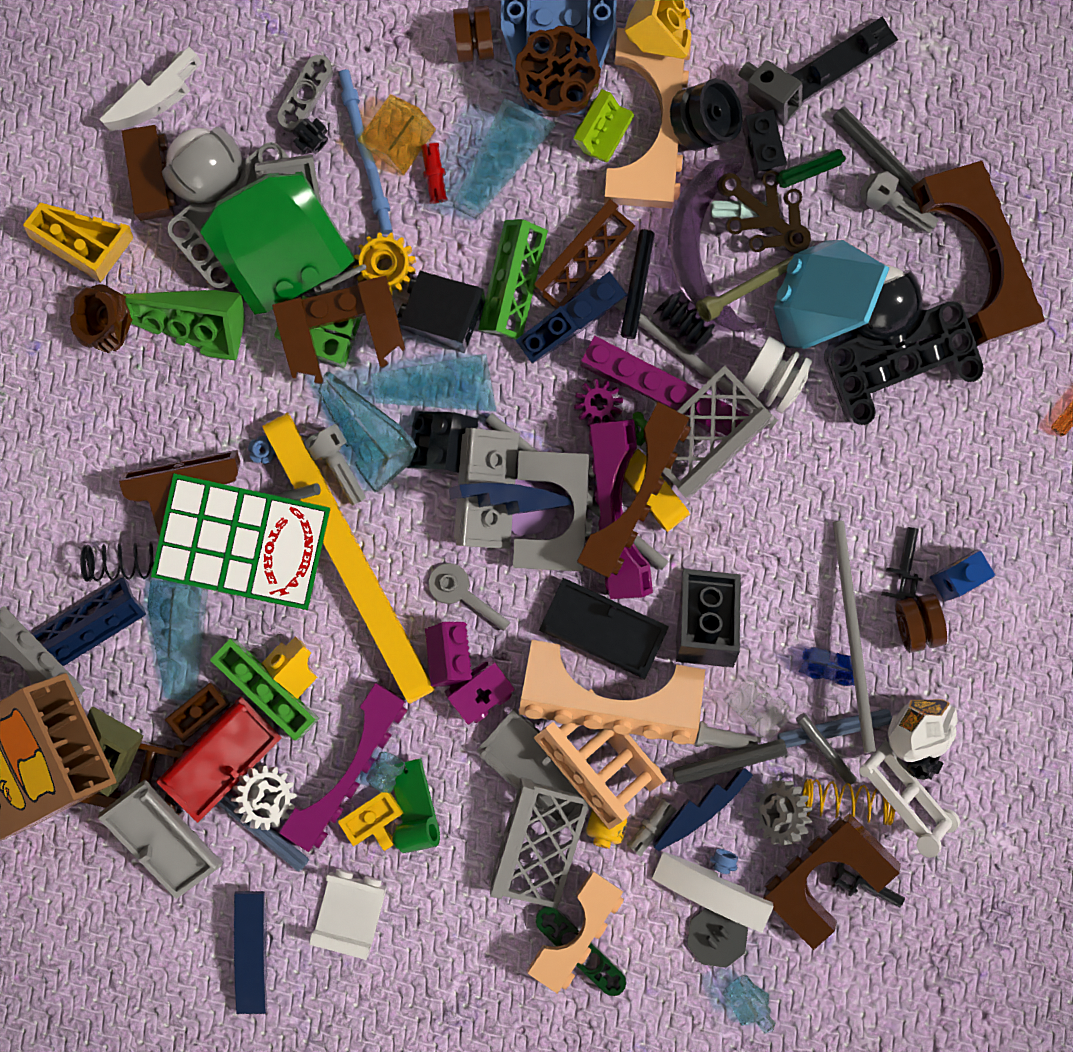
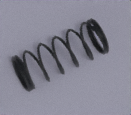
M119 543L117 546L119 563L114 578H111L107 570L106 546L103 544V568L98 579L94 577L95 561L93 550L90 545H84L80 555V567L84 581L91 582L94 579L98 582L103 577L104 571L108 578L114 581L118 577L120 569L127 580L134 576L136 569L140 577L146 579L154 565L153 543H149L150 563L146 576H143L140 572L137 561V544H133L134 567L130 577L126 576L122 566V546ZM86 560H87V566H88V569H89L88 574H87Z

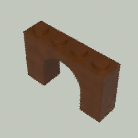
M850 813L843 819L840 816L837 817L828 826L829 832L824 837H815L807 845L806 849L808 851L801 858L798 855L793 857L785 866L787 870L780 877L775 874L764 886L766 890L763 899L773 902V910L813 950L835 932L837 920L812 896L809 890L807 877L814 868L827 862L844 863L856 870L878 893L900 874L901 863Z

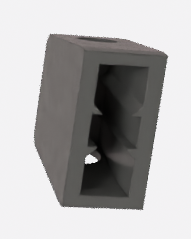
M748 61L739 71L738 76L748 82V95L750 99L765 111L774 109L776 120L783 126L802 106V82L770 61H764L759 68Z

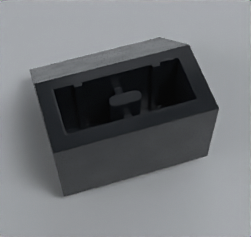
M415 411L407 468L459 475L462 434H465L466 428L477 429L479 418L456 412Z

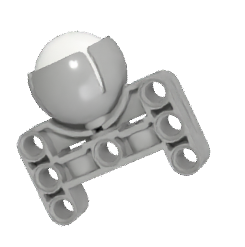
M218 126L212 130L194 128L177 136L169 147L166 167L163 169L162 175L170 190L178 197L190 202L189 206L169 222L167 227L169 236L210 285L215 288H225L232 280L229 275L226 281L220 284L212 280V270L216 267L223 268V266L201 235L200 227L206 222L218 201L257 180L254 164L264 162L262 156L266 150L273 149L278 152L279 159L289 158V156L278 144L269 142L263 144L249 157L242 160L240 149L233 137ZM178 222H185L189 225V234L184 238H178L173 233V228ZM200 244L205 245L209 251L208 257L203 261L195 260L192 256L193 248Z

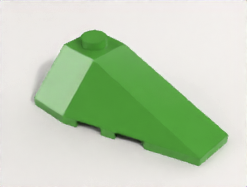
M201 290L123 294L126 296V305L132 318L131 324L157 335L162 332L176 338V343L183 346L186 343L201 349V354L208 357L228 360L237 359L245 322L241 293Z

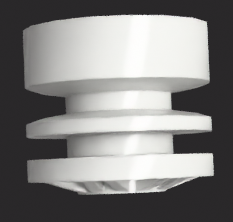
M769 336L742 384L756 398L764 389L769 391L765 403L768 407L776 396L781 398L775 411L782 414L801 392L808 379L809 368L813 360L806 357L799 368L794 366L800 353L796 351L785 361L782 359L786 345Z

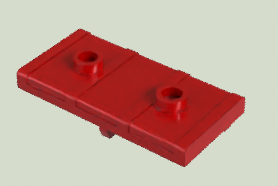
M240 696L155 782L198 823L240 781L238 777L246 775L248 769L253 768L282 737Z

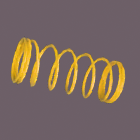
M807 778L805 780L802 796L808 795L809 797L807 802H805L806 807H812L813 785L815 782L818 784L820 818L823 815L825 798L831 784L834 786L836 798L835 819L839 816L840 803L846 786H849L851 792L853 817H855L859 793L864 787L868 802L867 823L870 822L872 804L878 791L877 788L874 790L870 800L868 788L865 784L861 785L854 799L852 786L846 783L842 787L838 799V790L833 781L828 783L822 797L820 782L817 779ZM883 796V824L891 826L895 817V809Z

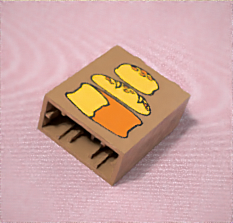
M67 673L24 687L0 701V841L28 830L117 783Z

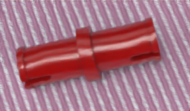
M429 143V147H427V144L421 146L425 166L423 178L427 179L430 204H438L439 200L442 203L446 202L448 198L443 178L446 172L445 168H442L439 143Z

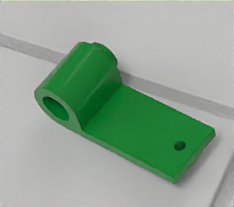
M418 758L389 765L388 768L396 800L404 813L401 815L402 823L396 827L393 833L395 847L402 853L437 847L440 842V831L422 759Z

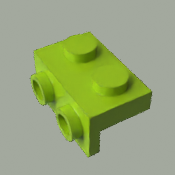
M601 89L598 96L591 102L583 122L578 125L573 139L584 154L607 163L634 118V113L619 106L610 92Z

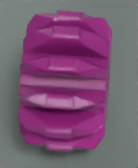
M597 379L593 380V389L584 383L582 388L587 395L578 392L575 395V398L582 401V403L575 404L574 410H585L578 416V419L582 421L589 416L588 427H590V424H594V420H598V423L604 422L605 418L607 421H615L610 413L618 416L622 413V410L615 406L622 404L623 398H613L617 395L619 389L615 387L608 391L610 382L607 380L604 382L603 388H599ZM595 398H600V401L606 402L607 406L603 405L602 410L598 411L597 407L591 406L590 403H594Z

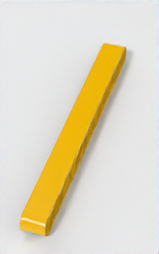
M287 412L262 425L294 489L314 483L319 484L321 489L319 495L300 500L330 507L323 544L405 699L411 704L434 692L435 688L431 686L430 678L319 468L306 449L304 440L291 416Z

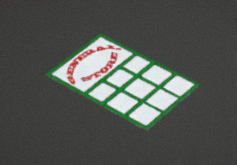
M174 473L151 577L308 610L330 507Z

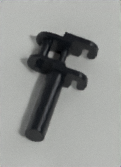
M907 527L900 569L886 568V572L900 575L899 592L896 594L882 592L881 596L904 600L905 597L917 599L918 581H923V579L919 578L918 574L914 573V576H909L912 568L919 529ZM906 579L912 580L910 594L903 592Z
M838 862L835 871L838 873L836 877L831 879L833 881V888L838 885L848 890V896L851 897L853 893L856 894L858 892L856 888L860 884L863 889L899 908L903 905L905 897L886 887L878 893L861 875L856 876L845 870L844 863ZM843 874L854 879L852 885L841 880Z

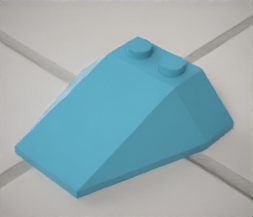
M826 240L794 254L793 259L787 266L786 277L777 292V300L773 307L784 345L788 348L806 349L868 324L889 267L844 240Z

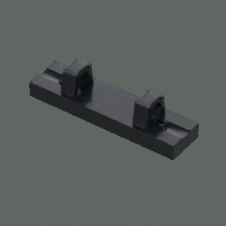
M883 16L791 74L802 82V103L897 43V37L889 28ZM859 40H862L867 47L866 52L858 43Z

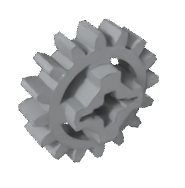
M777 780L772 781L771 784L763 785L765 791L757 792L760 802L753 803L758 808V813L753 814V818L760 821L756 828L765 830L763 838H771V844H781L782 846L801 841L800 835L808 833L805 824L812 823V820L807 817V813L812 811V807H806L805 804L809 799L808 795L801 796L802 787H794L793 781Z

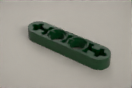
M543 906L536 914L538 929L555 946L563 945L561 940L564 934L573 932L578 935L580 932L561 911L554 907ZM554 913L556 915L554 922L559 927H561L563 922L567 925L560 930L556 938L552 935L556 932L552 925L548 924L546 927L542 925L544 921L542 914L551 915ZM591 941L588 948L591 949L590 953H595L599 956L600 964L594 969H588L584 964L581 965L580 963H577L576 966L605 994L609 996L620 995L626 988L625 974ZM605 964L610 966L606 969V972L611 977L619 976L618 983L620 986L618 988L615 986L606 987L608 980L602 974L599 979L595 977V975L602 971Z

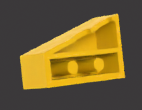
M39 203L23 224L30 239L100 283L133 240L129 225L106 222L102 218L79 215L75 211L44 203Z

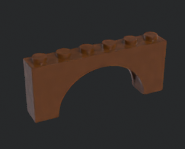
M983 160L924 177L911 188L921 214L935 212L957 219L974 234L986 255L990 274L988 294L979 311L967 318L977 347L1029 330L1043 323L1045 319L1042 307L1037 301L1031 279L1026 273L1021 253L1015 245L1011 235V228L1006 222L1000 200L995 194L990 181V174L986 170Z

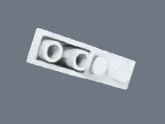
M188 47L185 51L178 52L173 57L172 64L165 71H159L152 78L149 86L141 79L127 86L123 96L116 103H111L105 108L100 121L109 131L120 130L150 120L172 107L190 92L184 81L202 64L198 55Z

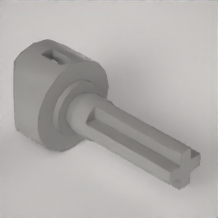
M888 171L872 173L860 190L861 198L867 206L878 211L887 204L888 207L927 233L935 229L939 220L931 213L921 214L916 203L895 191L899 181L897 177Z
M333 424L304 440V445L313 461L319 458H326L327 464L351 506L363 501L366 496L343 455L339 452L342 449L341 446L347 443L338 425Z

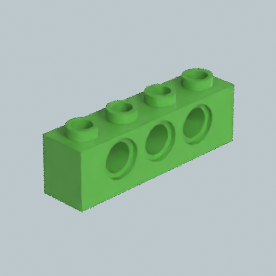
M230 638L210 659L217 668L294 741L300 740L320 719L299 698L294 697L277 683L264 665L237 639Z

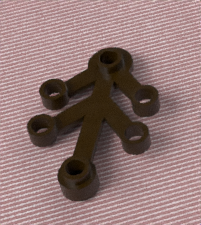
M767 171L761 177V183L765 187L767 206L741 186V180L736 174L727 173L718 179L717 189L721 195L725 197L735 196L759 216L746 219L739 217L729 218L725 224L728 233L735 235L743 230L773 227L782 234L766 238L762 235L751 236L748 240V248L752 252H761L765 248L784 246L789 252L799 253L809 247L811 234L805 226L801 225L799 204L802 201V193L798 189H789L784 193L783 200L788 205V224L780 218L777 193L779 182L776 181V175H778L776 171ZM768 174H772L775 177L773 185H769L766 182ZM728 179H732L735 182L733 190H728L725 186ZM791 192L797 195L795 203H791L788 200V195ZM733 220L739 222L740 227L737 231H732L730 228V223ZM795 233H799L802 237L799 244L793 242L792 237ZM755 238H759L762 242V246L759 249H755L752 245Z

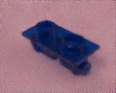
M810 647V649L804 648L802 655L804 661L799 668V673H804L812 679L824 678L832 680L841 686H855L851 656L836 653L835 661L830 662L831 651Z

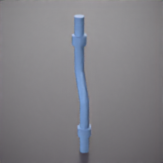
M344 69L339 71L343 89L341 92L343 105L347 107L353 134L367 172L373 196L371 201L373 212L378 217L381 233L386 235L393 232L388 214L390 211L389 202L384 197L378 170L364 131L358 107L360 100L357 89L353 87L350 71Z

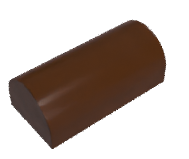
M210 682L164 720L181 742H185L230 706V703L221 690Z

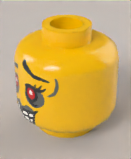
M592 809L586 833L594 839V845L610 849L611 844L616 845L623 841L628 818L609 830Z

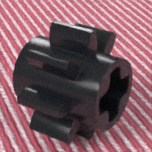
M305 118L295 127L293 134L297 138L293 142L304 154L308 150L316 154L327 144L328 137L325 134L328 130L318 118L313 122Z
M928 756L915 762H909L907 768L913 777L920 780L927 778L931 780L934 774H939L944 763L939 761L941 756L936 758Z

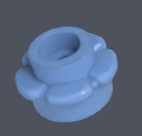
M258 436L256 440H252L249 443V457L253 462L267 464L273 460L276 453L267 436ZM261 447L265 449L263 453L260 452Z
M716 849L715 855L710 857V861L714 864L713 868L720 873L730 874V871L738 869V856L728 850Z

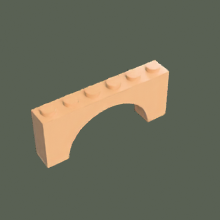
M617 27L614 65L634 70L645 78L653 88L660 105L661 128L652 147L640 159L627 166L607 168L604 204L611 199L617 205L672 209L674 200H679L681 183H675L676 172H681L683 155L677 154L678 144H681V142L675 135L671 124L670 107L676 93L681 91L682 88L688 87L689 71L684 70V60L690 59L691 43L688 55L683 59L642 52L635 43L628 39L624 31L625 28Z
M531 640L519 715H525L531 719L554 720L560 724L572 723L583 725L589 729L612 730L618 734L641 735L648 739L670 740L682 745H694L699 731L705 669L676 664L671 680L658 692L636 700H615L591 693L571 678L561 660L560 644Z

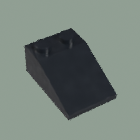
M683 569L676 635V662L734 668L740 653L741 574Z

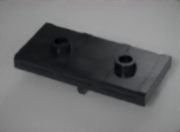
M563 578L539 631L645 680L669 626Z

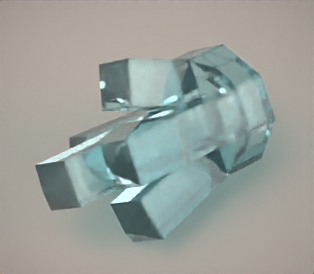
M741 975L725 988L722 994L730 1003L741 1026L750 1025V1023L755 1022L764 1034L774 1031L776 1023L770 1017L771 1009L768 1006L770 995L756 986L747 975Z

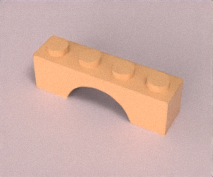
M591 870L575 894L582 905L584 913L580 932L567 944L561 946L542 945L527 968V974L557 994L561 988L566 990L575 977L571 972L577 963L582 965L589 956L591 949L588 946L594 937L599 939L608 925L604 921L610 912L615 914L624 901L621 897L623 891Z

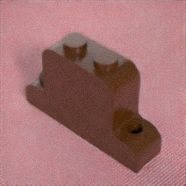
M238 450L133 470L124 472L119 480L122 494L126 499L134 502L145 500L149 502L156 530L160 536L174 473L220 484H229L237 480L240 458Z

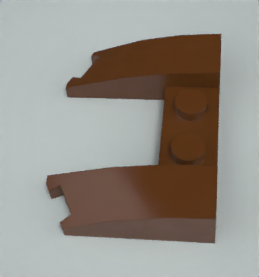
M386 275L358 282V285L303 300L300 297L272 305L293 379H297L298 373L315 376L314 383L324 384L311 329L365 315L367 317L380 368H385L389 364L385 357L395 348L399 347L402 351L406 350Z

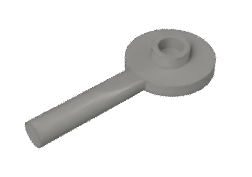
M445 563L433 570L429 578V589L435 599L445 604H453L462 600L502 631H505L510 621L468 591L470 586L469 577L462 567L453 563Z

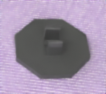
M705 908L690 919L687 946L701 964L727 968L745 954L748 927Z

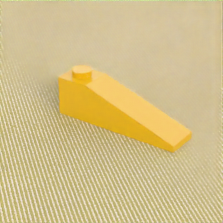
M637 0L629 13L624 31L628 39L635 43L642 52L683 59L687 57L691 43V31L688 28L686 29V19L690 18V10L685 7L684 0Z

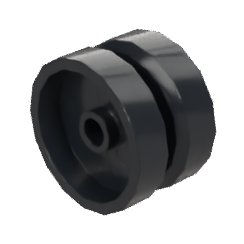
M714 78L678 91L672 99L670 120L674 133L681 144L689 150L701 151L731 141L737 137L743 122L742 107L733 88L724 80Z

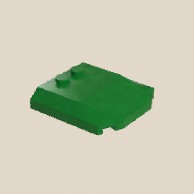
M302 171L286 175H279V173L266 174L218 201L206 222L200 227L201 235L254 315L267 313L273 310V304L297 297L341 273L355 260L353 253Z

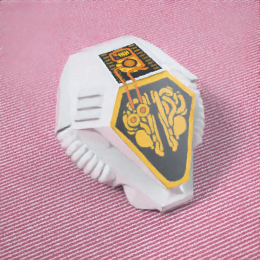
M943 699L910 700L907 705L903 706L898 715H893L888 729L890 747L897 757L907 762H915L928 756L932 758L941 756L950 748L956 737L957 709Z

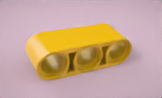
M637 449L633 454L624 475V480L636 495L643 482L646 468V456L640 449ZM664 481L658 495L651 494L647 505L651 506L649 512L667 533L690 515L686 506L666 481Z

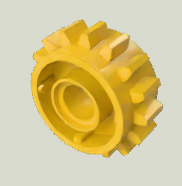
M379 232L375 239L368 236V243L365 246L362 244L358 246L361 251L360 255H354L355 261L359 264L353 268L365 264L367 267L359 272L362 274L357 277L358 282L386 275L391 294L396 289L400 293L403 292L402 285L404 283L409 285L411 281L409 274H416L415 268L410 266L416 263L415 256H408L413 251L411 246L403 247L405 243L404 238L401 237L395 240L393 233H389L388 237H383L381 232ZM390 259L392 266L385 271L379 270L377 265L380 260Z

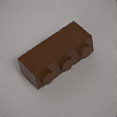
M156 125L121 130L134 214L140 221L174 216L173 206H177L176 194L170 190L162 175V171L166 167L164 151L168 150L166 134L161 133Z

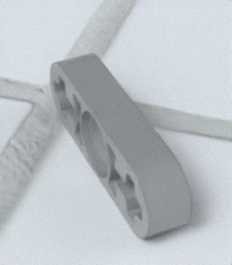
M314 55L307 61L279 109L278 121L285 131L293 133L295 127L302 120L310 116L331 80L333 68L326 56ZM321 64H324V68H325V71H326V72H325V73H322V72H319V73H318V75H317V77L315 78V80H316V83L319 84V85L316 86V85L311 81V80H313V78H314V76H315V74H316L313 67H314V66L320 67ZM303 87H310L313 90L312 98L307 101H302L298 98V91ZM295 101L300 106L295 113L298 120L287 124L285 115L293 114L296 108L292 102Z

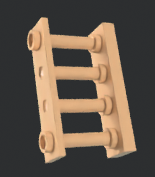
M552 722L533 738L609 830L623 822L630 815L624 805L642 788L646 787L650 792L667 780L661 773L660 768L648 758L629 734H618L612 730L599 728L600 732L582 748L576 750L567 739V736L580 725L569 723L557 727ZM608 741L618 755L601 771L596 773L586 762V759ZM627 764L637 778L619 795L615 796L605 785V782Z

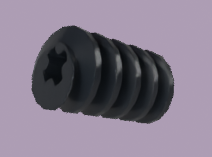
M680 290L668 297L653 314L662 311L659 321L664 322L670 319L667 329L673 330L678 327L675 337L679 339L686 336L683 343L685 347L695 344L691 351L694 355L714 336L712 331L715 324L712 323L705 327V321L701 317H696L697 308L688 309L691 302L690 298L682 302L680 301L683 293Z

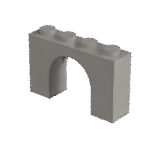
M519 451L517 480L547 481L562 486L573 500L574 518L568 530L557 538H514L513 568L584 571V566L578 564L577 560L586 545V536L592 534V519H587L588 507H593L594 490L589 489V478H595L592 471L593 460H590V454Z
M5 606L0 608V658L6 656L18 662L26 671L31 685L67 673L79 698L85 689Z

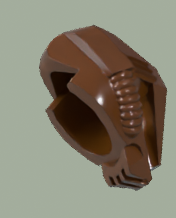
M103 284L84 287L76 294L74 314L70 316V325L73 334L80 344L88 348L94 347L110 353L112 350L116 352L123 346L132 322L130 311L126 305V296Z

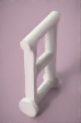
M885 741L862 765L859 772L863 777L869 778L919 838L916 843L918 851L925 857H935L941 851L940 840L946 833H952L959 827V816L950 809L942 810L920 782L909 773L908 768L893 752L889 742ZM883 760L906 786L901 795L898 794L877 769ZM914 797L935 820L936 827L932 832L909 807L908 804Z

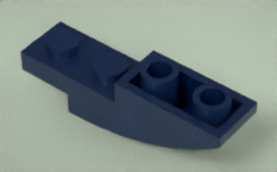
M609 271L515 341L530 362L534 364L606 314V311L628 295Z

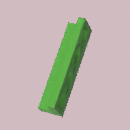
M524 219L504 221L478 328L479 331L501 334L514 340L523 335L548 230ZM529 231L537 234L535 245L530 248L527 241ZM527 259L529 270L523 276L520 267L522 261ZM520 286L523 295L521 301L516 303L514 292ZM512 314L516 320L514 331L506 329L508 317Z

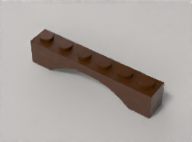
M657 402L643 430L646 443V468L639 492L630 507L616 521L590 535L577 560L578 564L606 578H609L611 573L617 576L624 562V559L620 558L624 547L630 549L638 535L637 532L633 531L638 520L641 522L645 521L651 509L647 502L651 494L658 495L665 481L660 476L665 467L671 469L678 453L673 451L677 442L684 443L692 428L687 425L690 417Z

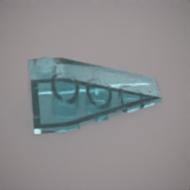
M326 372L323 376L324 384H320L318 392L333 422L341 424L347 441L345 445L346 447L352 446L358 458L355 465L359 473L374 493H376L410 465L417 446L401 425L331 372Z
M150 580L147 611L165 698L187 701L197 691L209 589L171 581Z

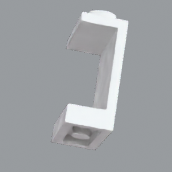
M336 869V872H330L327 875L326 881L328 883L316 928L312 932L309 945L367 960L371 951L387 886L381 885L382 880L365 876L364 880L354 878L353 872Z

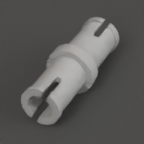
M662 798L649 818L643 819L641 822L643 824L631 841L627 843V846L635 851L636 854L642 856L656 836L660 837L663 833L661 829L677 809Z

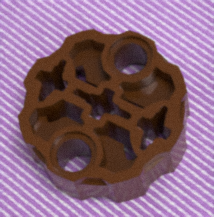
M558 25L555 29L538 30L528 37L527 44L517 55L515 72L518 77L520 94L528 105H532L540 110L543 115L558 118L562 114H576L588 106V101L594 92L598 90L601 68L598 63L597 49L591 40L582 37L571 27ZM539 42H544L549 46V50L544 54H539L534 50V46ZM567 45L570 46V52L568 54H566ZM577 49L581 53L587 52V61L582 57L577 58ZM553 68L563 69V76L553 75ZM576 70H579L578 72H576L575 74H573V75L570 77V75H571L573 72H575ZM528 81L535 87L540 85V96L533 90L529 92ZM557 84L555 88L550 90V99H546V91ZM571 90H578L582 93L583 97L580 101L572 102L567 98V93Z

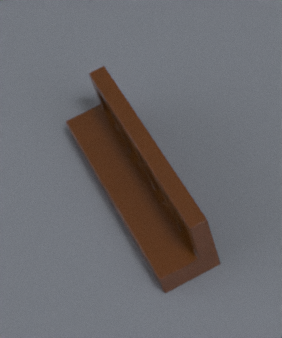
M609 199L535 282L534 291L555 309L567 304L635 228V225L618 211L619 206L613 200ZM613 218H616L626 227L620 235L607 236V225ZM603 230L604 236L597 237ZM604 241L605 252L600 257H588V246L592 242ZM608 241H614V242L608 247ZM585 251V258H578ZM585 262L586 273L582 278L569 279V267L573 263ZM589 262H595L589 269ZM566 272V279H560V277ZM570 283H577V284L570 290ZM554 284H567V295L560 303L547 293Z

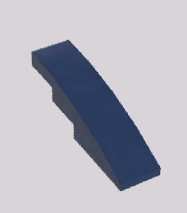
M475 483L460 484L448 488L450 500L477 496L479 508L506 504L507 515L572 505L570 498L547 490L518 484Z
M744 767L739 768L724 789L714 782L697 805L687 798L662 831L663 833L652 844L653 847L660 851L685 838L708 822L740 792L752 778L753 774Z
M235 891L236 1014H266L267 1011L266 980L268 973L266 948L268 938L265 891Z

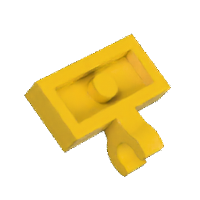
M386 789L339 820L338 823L353 847L373 834L381 848L385 851L394 845L393 836L385 826L404 813L389 789Z

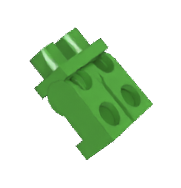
M302 296V300H303V299H306V298H310V297H307V296ZM362 316L311 329L318 359L345 369L353 346L350 340H355ZM277 326L274 337L281 341Z

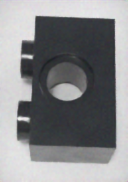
M774 109L746 115L742 129L755 180L761 179L762 175L770 170L776 171L779 174L780 171L785 170L787 161Z

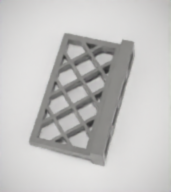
M723 366L678 410V412L685 414L691 408L690 415H686L690 417V427H692L690 436L686 438V440H690L689 457H676L675 459L689 460V473L681 480L672 473V467L671 469L665 467L663 473L675 484L685 498H691L775 418L726 366ZM724 375L733 382V395H716V383ZM737 387L744 395H737ZM712 388V395H704ZM700 398L712 399L711 416L695 415V403ZM716 399H733L732 416H715ZM737 399H749L757 407L749 416H736ZM695 419H711L710 437L694 436ZM715 419L732 420V432L727 437H715ZM736 420H743V421L736 427ZM694 440H710V453L706 457H693ZM715 440H722V441L714 448ZM644 442L640 448L646 454V443ZM693 461H700V462L693 468Z
M520 778L488 885L490 897L502 899L503 896L558 909L589 808V804L581 795L534 784L531 779ZM538 793L550 796L554 804L539 812L535 805ZM570 802L580 803L579 813L568 819L561 807ZM534 809L536 814L531 817L532 811ZM558 809L564 821L549 829L543 817ZM540 820L546 831L531 839L527 833L528 825ZM574 822H576L575 827H574V829H573V827H572L571 824H573ZM568 826L572 833L571 840L559 846L553 834ZM526 837L527 842L523 844L524 838ZM550 837L556 848L541 856L535 844ZM532 847L537 859L523 866L519 860V854ZM566 849H568V850H567V853H566V856H565L564 853H563V851H565ZM560 854L564 861L563 866L551 873L545 861ZM542 864L547 876L533 883L527 871ZM521 874L524 875L529 883V886L520 891L509 888L512 879ZM552 881L556 888L553 899L540 896L537 888Z

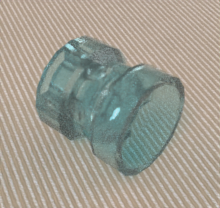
M380 752L375 760L376 766L370 769L366 780L375 789L390 793L396 785V777L402 774L405 763L391 753Z

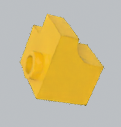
M296 636L287 645L281 642L262 662L271 677L297 699L318 678L307 665L311 654L310 650Z

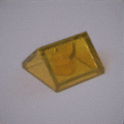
M390 94L357 141L404 176L421 152V146L428 142L436 128L419 107Z

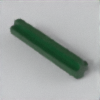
M841 149L832 150L780 171L776 175V181L779 182V187L781 188L789 187L840 166L845 162L846 156L843 155Z

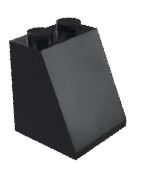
M419 271L417 278L412 277L409 283L407 293L410 294L407 304L402 303L398 311L397 317L400 320V328L465 353L485 303L484 289Z

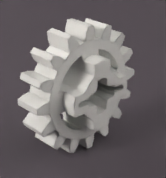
M267 765L259 766L258 771L255 768L248 769L249 777L246 775L238 777L242 785L233 786V790L238 792V796L231 798V801L238 802L239 804L234 813H243L240 821L242 823L251 821L250 828L258 829L260 826L261 830H269L270 824L273 827L281 826L279 819L288 820L289 815L286 813L287 809H295V806L290 803V799L297 797V795L289 791L294 786V783L285 782L287 773L277 775L278 767H270L268 770ZM263 778H268L272 780L276 785H269L267 780H264ZM264 793H270L264 799V803H257L264 797ZM259 810L265 818L255 815L252 811Z

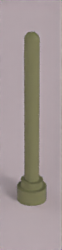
M793 256L718 297L706 296L697 301L696 308L699 316L706 322L719 317L724 306L786 273L787 266L793 259Z

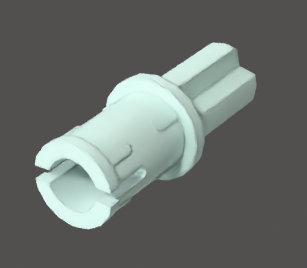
M740 200L713 201L711 204V215L713 218L739 217L746 219L759 217Z

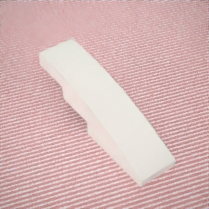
M665 851L662 852L652 876L653 880L683 897L763 933L774 907L773 902L745 892V887L718 877L717 872Z

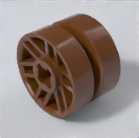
M489 5L474 7L472 20L470 19L468 8L453 9L458 62L473 61L474 49H477L479 60L494 59Z
M934 593L918 596L916 602L913 598L896 601L895 612L899 633L908 653L925 650L926 644L929 648H936L947 644V628L940 602Z

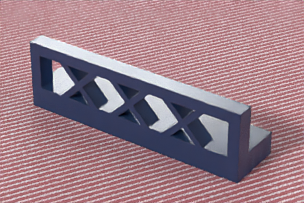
M122 577L31 634L38 641L47 637L45 643L42 644L43 647L62 666H65L144 617L146 612L144 607L133 596L128 581ZM123 590V595L115 600H111L114 594ZM97 606L94 613L86 616L91 608ZM72 622L68 629L61 631L64 625Z

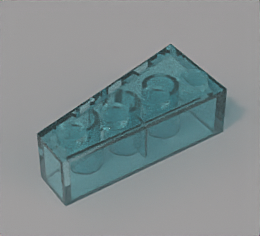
M504 98L454 200L452 208L478 220L549 137L556 124Z
M486 354L371 374L375 400L378 404L497 412Z

